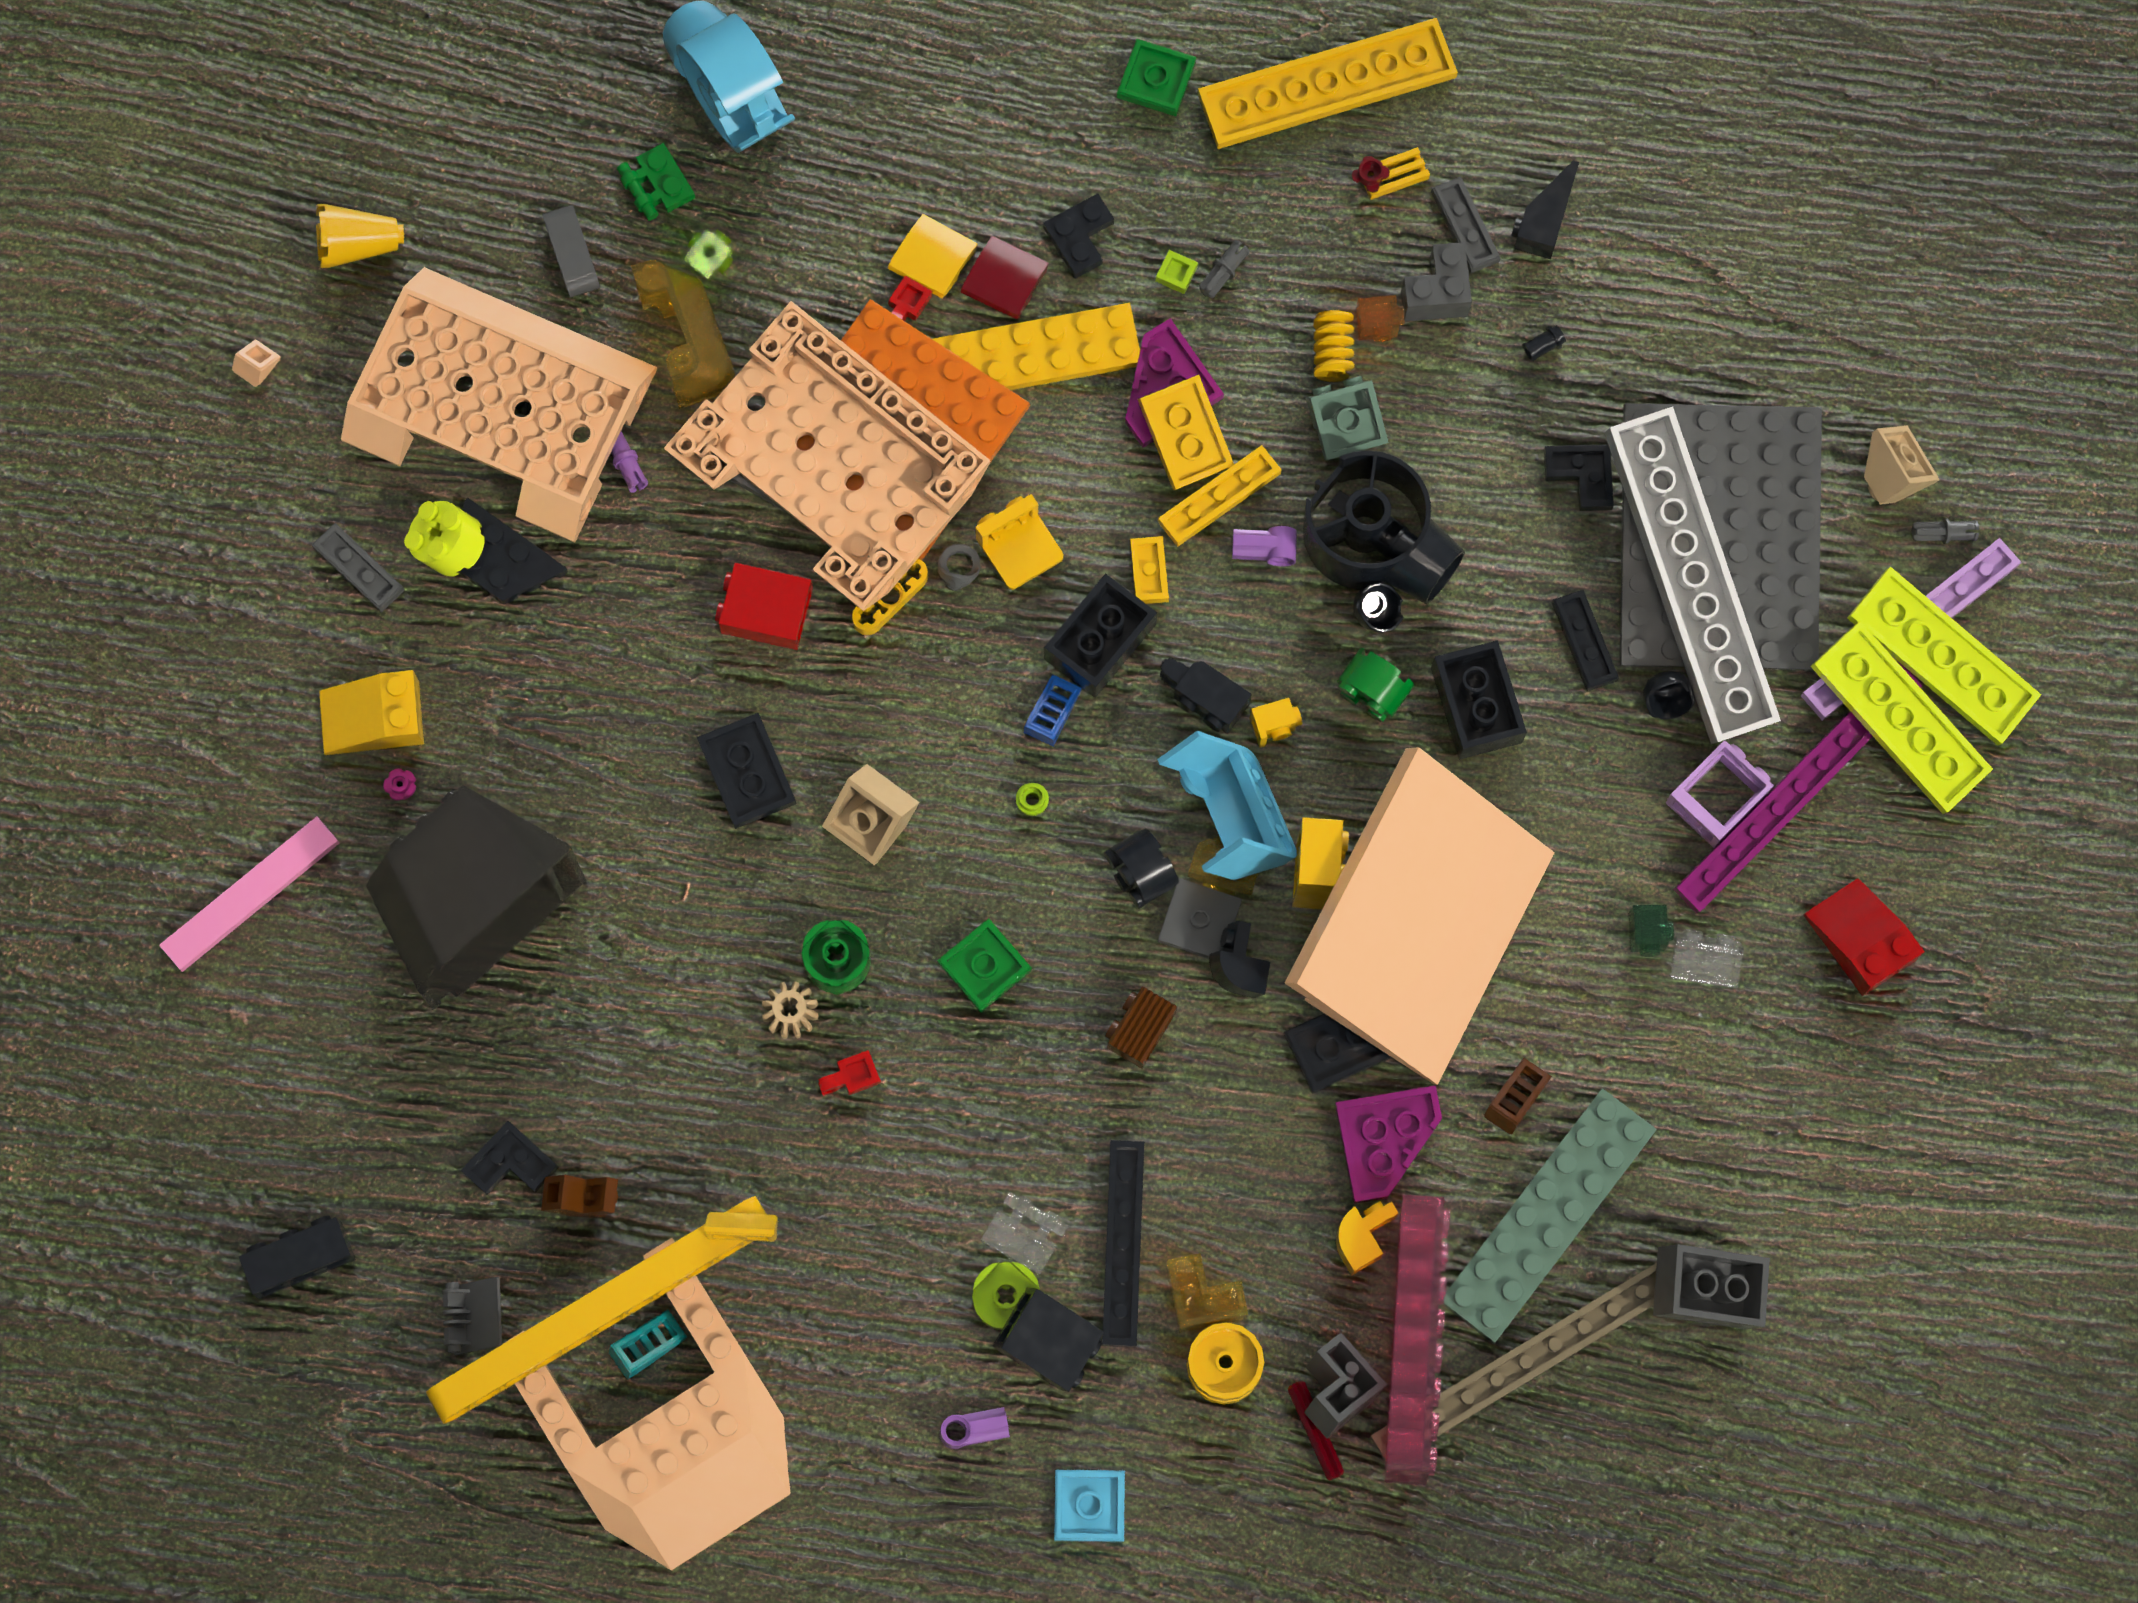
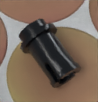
M1557 325L1554 327L1548 326L1544 333L1523 343L1522 346L1528 358L1534 362L1537 358L1554 348L1561 349L1566 339Z

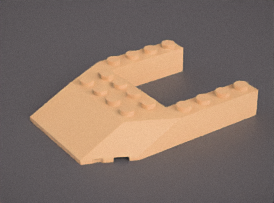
M670 1238L643 1255L644 1259L675 1242L674 1239ZM694 1276L666 1294L711 1365L714 1373L600 1446L596 1447L547 1365L515 1383L565 1468L604 1529L671 1571L790 1495L784 1417L697 1276Z

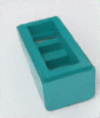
M667 1309L610 1346L609 1354L628 1380L687 1339V1336ZM662 1323L672 1336L668 1341L658 1328ZM649 1332L653 1334L660 1344L659 1347L655 1348L648 1338L647 1334ZM638 1340L647 1351V1354L644 1356L635 1344ZM625 1349L629 1350L635 1362L631 1363L624 1352Z

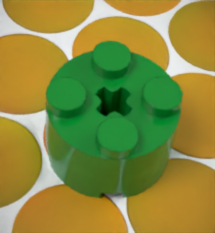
M1364 648L1358 650L1337 680L1338 688L1341 690L1340 695L1354 705L1360 701L1369 708L1367 713L1381 723L1386 718L1391 719L1414 687V683L1409 678L1404 683L1398 677L1401 671L1397 667L1371 651L1366 656Z
M846 920L822 921L815 925L804 938L802 960L808 978L816 987L825 992L840 995L855 989L864 981L870 969L871 956L867 939L862 930L855 924ZM833 952L838 955L842 952L843 959L831 961L830 954Z

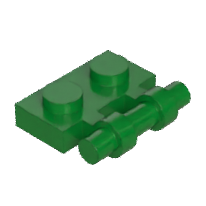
M664 143L636 157L640 169L632 170L627 162L621 163L617 167L621 175L620 181L626 190H630L635 198L634 205L639 212L644 213L648 221L655 219L659 215L655 206L661 203L667 213L696 198L694 191ZM648 180L654 192L646 193L641 184Z

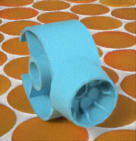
M693 1L681 6L670 16L663 30V42L670 58L681 76L687 78L691 89L711 123L735 152L740 153L795 120L793 114L787 115L774 90L775 87L783 83L776 67L756 35L737 14L732 13L727 16L709 2Z

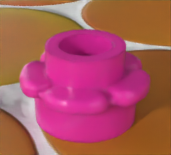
M400 768L389 772V777L383 783L385 792L389 793V796L394 800H405L411 797L416 790L414 774L409 770L403 771ZM399 781L403 782L401 787L397 786Z

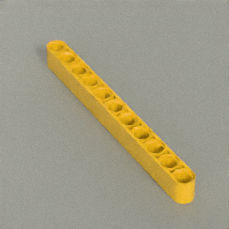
M756 1196L724 1212L766 1214ZM704 1224L437 1383L426 1392V1395L442 1423L451 1422L753 1241L708 1239L704 1233Z

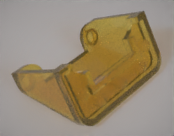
M655 260L632 265L631 269L643 310L649 307L656 308L661 312L664 319L677 315L687 343L672 349L666 359L674 389L673 393L679 409L719 396L735 378V372L702 282L691 274Z

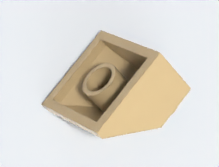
M1908 425L1878 428L1872 432L1864 478L1869 485L1870 495L1880 505L1896 503L1940 480Z

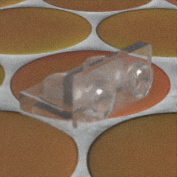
M1684 929L1683 933L1674 932L1673 940L1675 945L1669 974L1671 979L1733 988L1738 987L1744 948L1741 942L1736 941V937L1727 934H1717L1716 938L1705 937L1703 932L1693 929Z

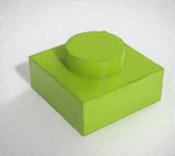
M1169 250L1156 275L1155 282L1185 294L1198 268V262Z

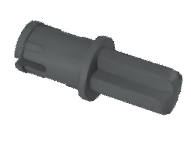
M1232 241L1223 256L1213 262L1212 270L1199 285V289L1204 296L1215 297L1227 280L1235 277L1234 271L1245 257L1249 255V249L1245 245L1238 254H1235L1242 244L1240 241Z
M1943 518L1942 521L1915 522L1913 523L1911 533L1914 541H1942L1943 544H1948L1949 541H1977L1979 533L1965 531L1979 530V524L1977 520L1949 521L1948 518Z

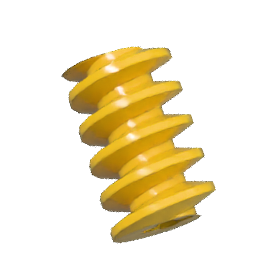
M1329 310L1316 314L1313 327L1316 330L1313 335V339L1316 342L1314 344V352L1316 354L1314 356V364L1316 365L1314 376L1316 379L1327 382L1343 381L1349 378L1345 371L1354 369V363L1345 360L1354 357V351L1345 348L1354 345V339L1345 336L1354 332L1352 325L1345 324L1354 320L1352 313Z

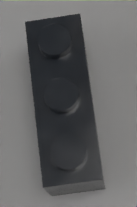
M323 1216L312 1221V1227L300 1232L298 1229L288 1230L278 1236V1241L266 1245V1242H260L246 1249L247 1253L239 1256L252 1295L258 1299L264 1298L356 1260L342 1222L337 1217L331 1219L330 1216Z

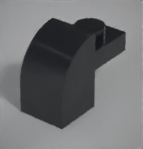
M1238 920L1224 928L1220 941L1221 947H1224V949L1209 955L1210 970L1216 982L1225 990L1234 994L1256 998L1266 993L1271 962L1246 956L1251 923Z

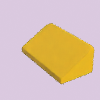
M710 1212L707 1215L704 1233L708 1239L774 1242L777 1239L778 1218L777 1215Z

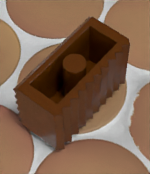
M1143 986L1138 994L1133 991L1131 992L1122 1008L1127 1011L1121 1022L1114 1020L1105 1035L1106 1038L1110 1039L1107 1049L1141 1069L1177 1011L1175 1004L1170 1003Z

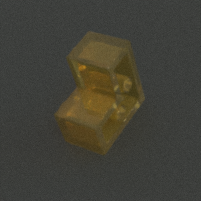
M1201 1253L1168 1259L1165 1266L1179 1333L1208 1328L1214 1324L1234 1323L1247 1319L1248 1310L1242 1281L1207 1287Z

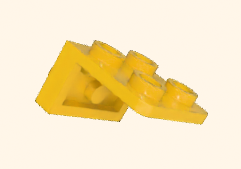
M1032 494L1025 498L1019 496L1006 505L1005 510L996 515L995 513L987 514L979 520V525L976 526V540L1006 586L1011 590L1020 587L1063 560L1062 550L1038 515V503Z

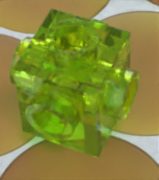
M708 229L703 234L698 231L688 243L687 247L691 250L683 259L689 266L711 282L718 272L723 275L733 263L734 259L730 256L734 251L729 246L732 241L718 229L714 234ZM715 249L716 253L712 257L705 256L706 251Z

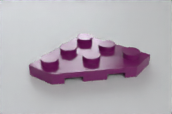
M1171 318L1145 333L1142 339L1125 417L1126 425L1142 448L1151 444L1154 440L1137 399L1196 375H1199L1211 406L1224 398V393Z
M1436 1085L1335 1103L1354 1204L1388 1198L1442 1120Z

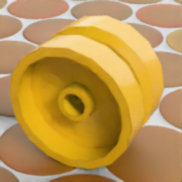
M1228 1322L1214 1324L1200 1332L1191 1344L1186 1363L1188 1379L1196 1393L1206 1400L1222 1405L1236 1403L1250 1395L1258 1384L1263 1371L1264 1357L1262 1347L1254 1334L1243 1326ZM1223 1357L1231 1359L1229 1364L1231 1367L1222 1368L1219 1360L1222 1361Z

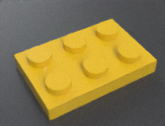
M1199 375L1137 399L1173 490L1234 465Z

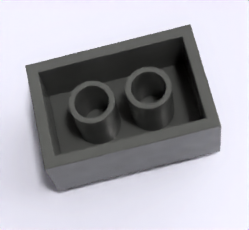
M1680 1244L1658 1247L1653 1316L1740 1329L1765 1327L1770 1258Z

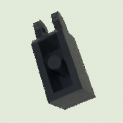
M1173 658L1162 661L1160 677L1164 683L1166 682L1169 687L1175 690L1174 698L1177 700L1176 704L1188 713L1192 714L1194 711L1203 717V722L1212 730L1217 732L1222 730L1228 734L1249 706L1252 694L1204 661L1194 662L1190 668Z

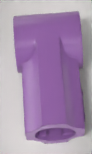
M1287 526L1271 527L1268 531L1234 529L1232 559L1264 560L1270 565L1280 567L1294 565L1296 563L1297 531Z
M1004 1407L965 1415H951L943 1421L940 1428V1439L950 1449H960L967 1445L1010 1437ZM950 1424H960L965 1430V1437L959 1441L949 1439L946 1434V1428Z

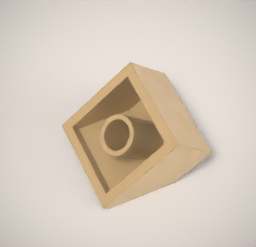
M866 764L847 779L822 827L875 865L905 829L920 802Z

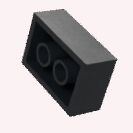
M1105 573L1044 646V659L1096 698L1155 627L1157 612Z
M1498 640L1434 657L1431 671L1459 760L1523 743L1527 731Z

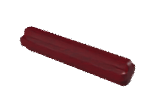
M1298 1381L1290 1385L1288 1393L1326 1479L1334 1480L1342 1476L1344 1469L1330 1437L1327 1439L1304 1413L1313 1401L1306 1383Z

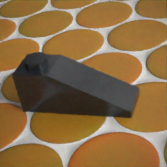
M1573 160L1526 207L1523 219L1516 218L1511 234L1512 237L1517 238L1515 250L1551 259L1579 165L1578 161Z

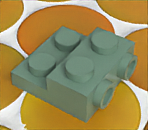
M1356 376L1343 380L1344 387L1332 390L1330 384L1312 389L1313 396L1306 397L1313 427L1317 429L1325 460L1389 443L1372 380L1363 381L1361 376Z

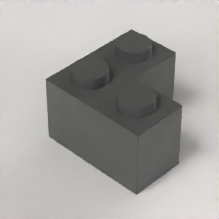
M1465 242L1435 244L1432 246L1429 258L1431 275L1404 277L1401 289L1404 321L1468 317L1472 298Z
M1342 1333L1320 1348L1306 1366V1369L1320 1383L1324 1390L1313 1399L1304 1413L1328 1439L1376 1401L1387 1386L1385 1381Z

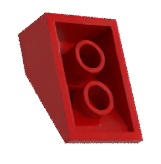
M1859 878L1803 914L1862 997L1914 963L1925 952L1906 925Z

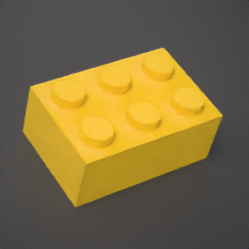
M1302 818L1296 841L1297 856L1295 857L1292 907L1323 909L1346 865L1343 864V860H1345V855L1348 851L1349 831H1343V820Z

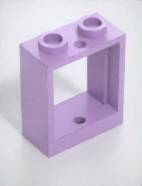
M1725 740L1670 794L1666 801V804L1713 848L1774 786L1770 782L1769 775L1760 767L1754 768L1745 759L1746 755L1738 746L1730 745ZM1719 760L1755 793L1724 825L1688 793Z

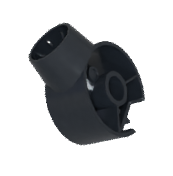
M1357 451L1340 456L1339 465L1325 483L1317 479L1314 488L1317 493L1312 499L1308 497L1306 499L1303 539L1307 553L1315 567L1324 576L1341 586L1361 590L1365 584L1383 582L1428 604L1448 583L1465 555V551L1431 519L1430 497L1421 477L1406 462L1393 455L1378 451ZM1354 479H1370L1369 488L1356 490L1350 497L1339 490L1328 505L1344 517L1314 528L1311 513L1337 482L1343 483ZM1374 480L1394 486L1411 501L1420 518L1422 532L1419 537L1415 536L1406 526L1391 516L1389 499L1383 492L1373 488ZM1369 517L1377 523L1371 525L1363 524L1357 518ZM1345 541L1354 551L1370 553L1377 550L1385 557H1390L1391 560L1372 564L1353 562L1337 555L1329 547Z

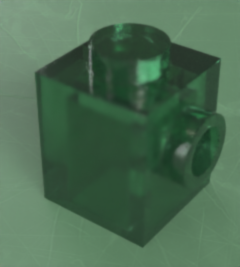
M1667 905L1632 906L1628 913L1631 952H1640V956L1643 957L1660 955V951H1665L1669 941L1674 939L1673 922L1667 919Z

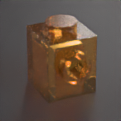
M1396 295L1358 298L1355 313L1359 341L1374 339L1376 342H1386L1398 336L1400 325H1404L1405 318L1403 306L1397 305Z

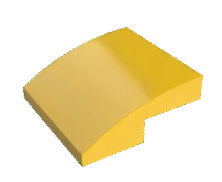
M922 214L894 254L888 269L902 277L907 276L932 290L934 295L943 299L957 282L960 271L975 254L978 244Z

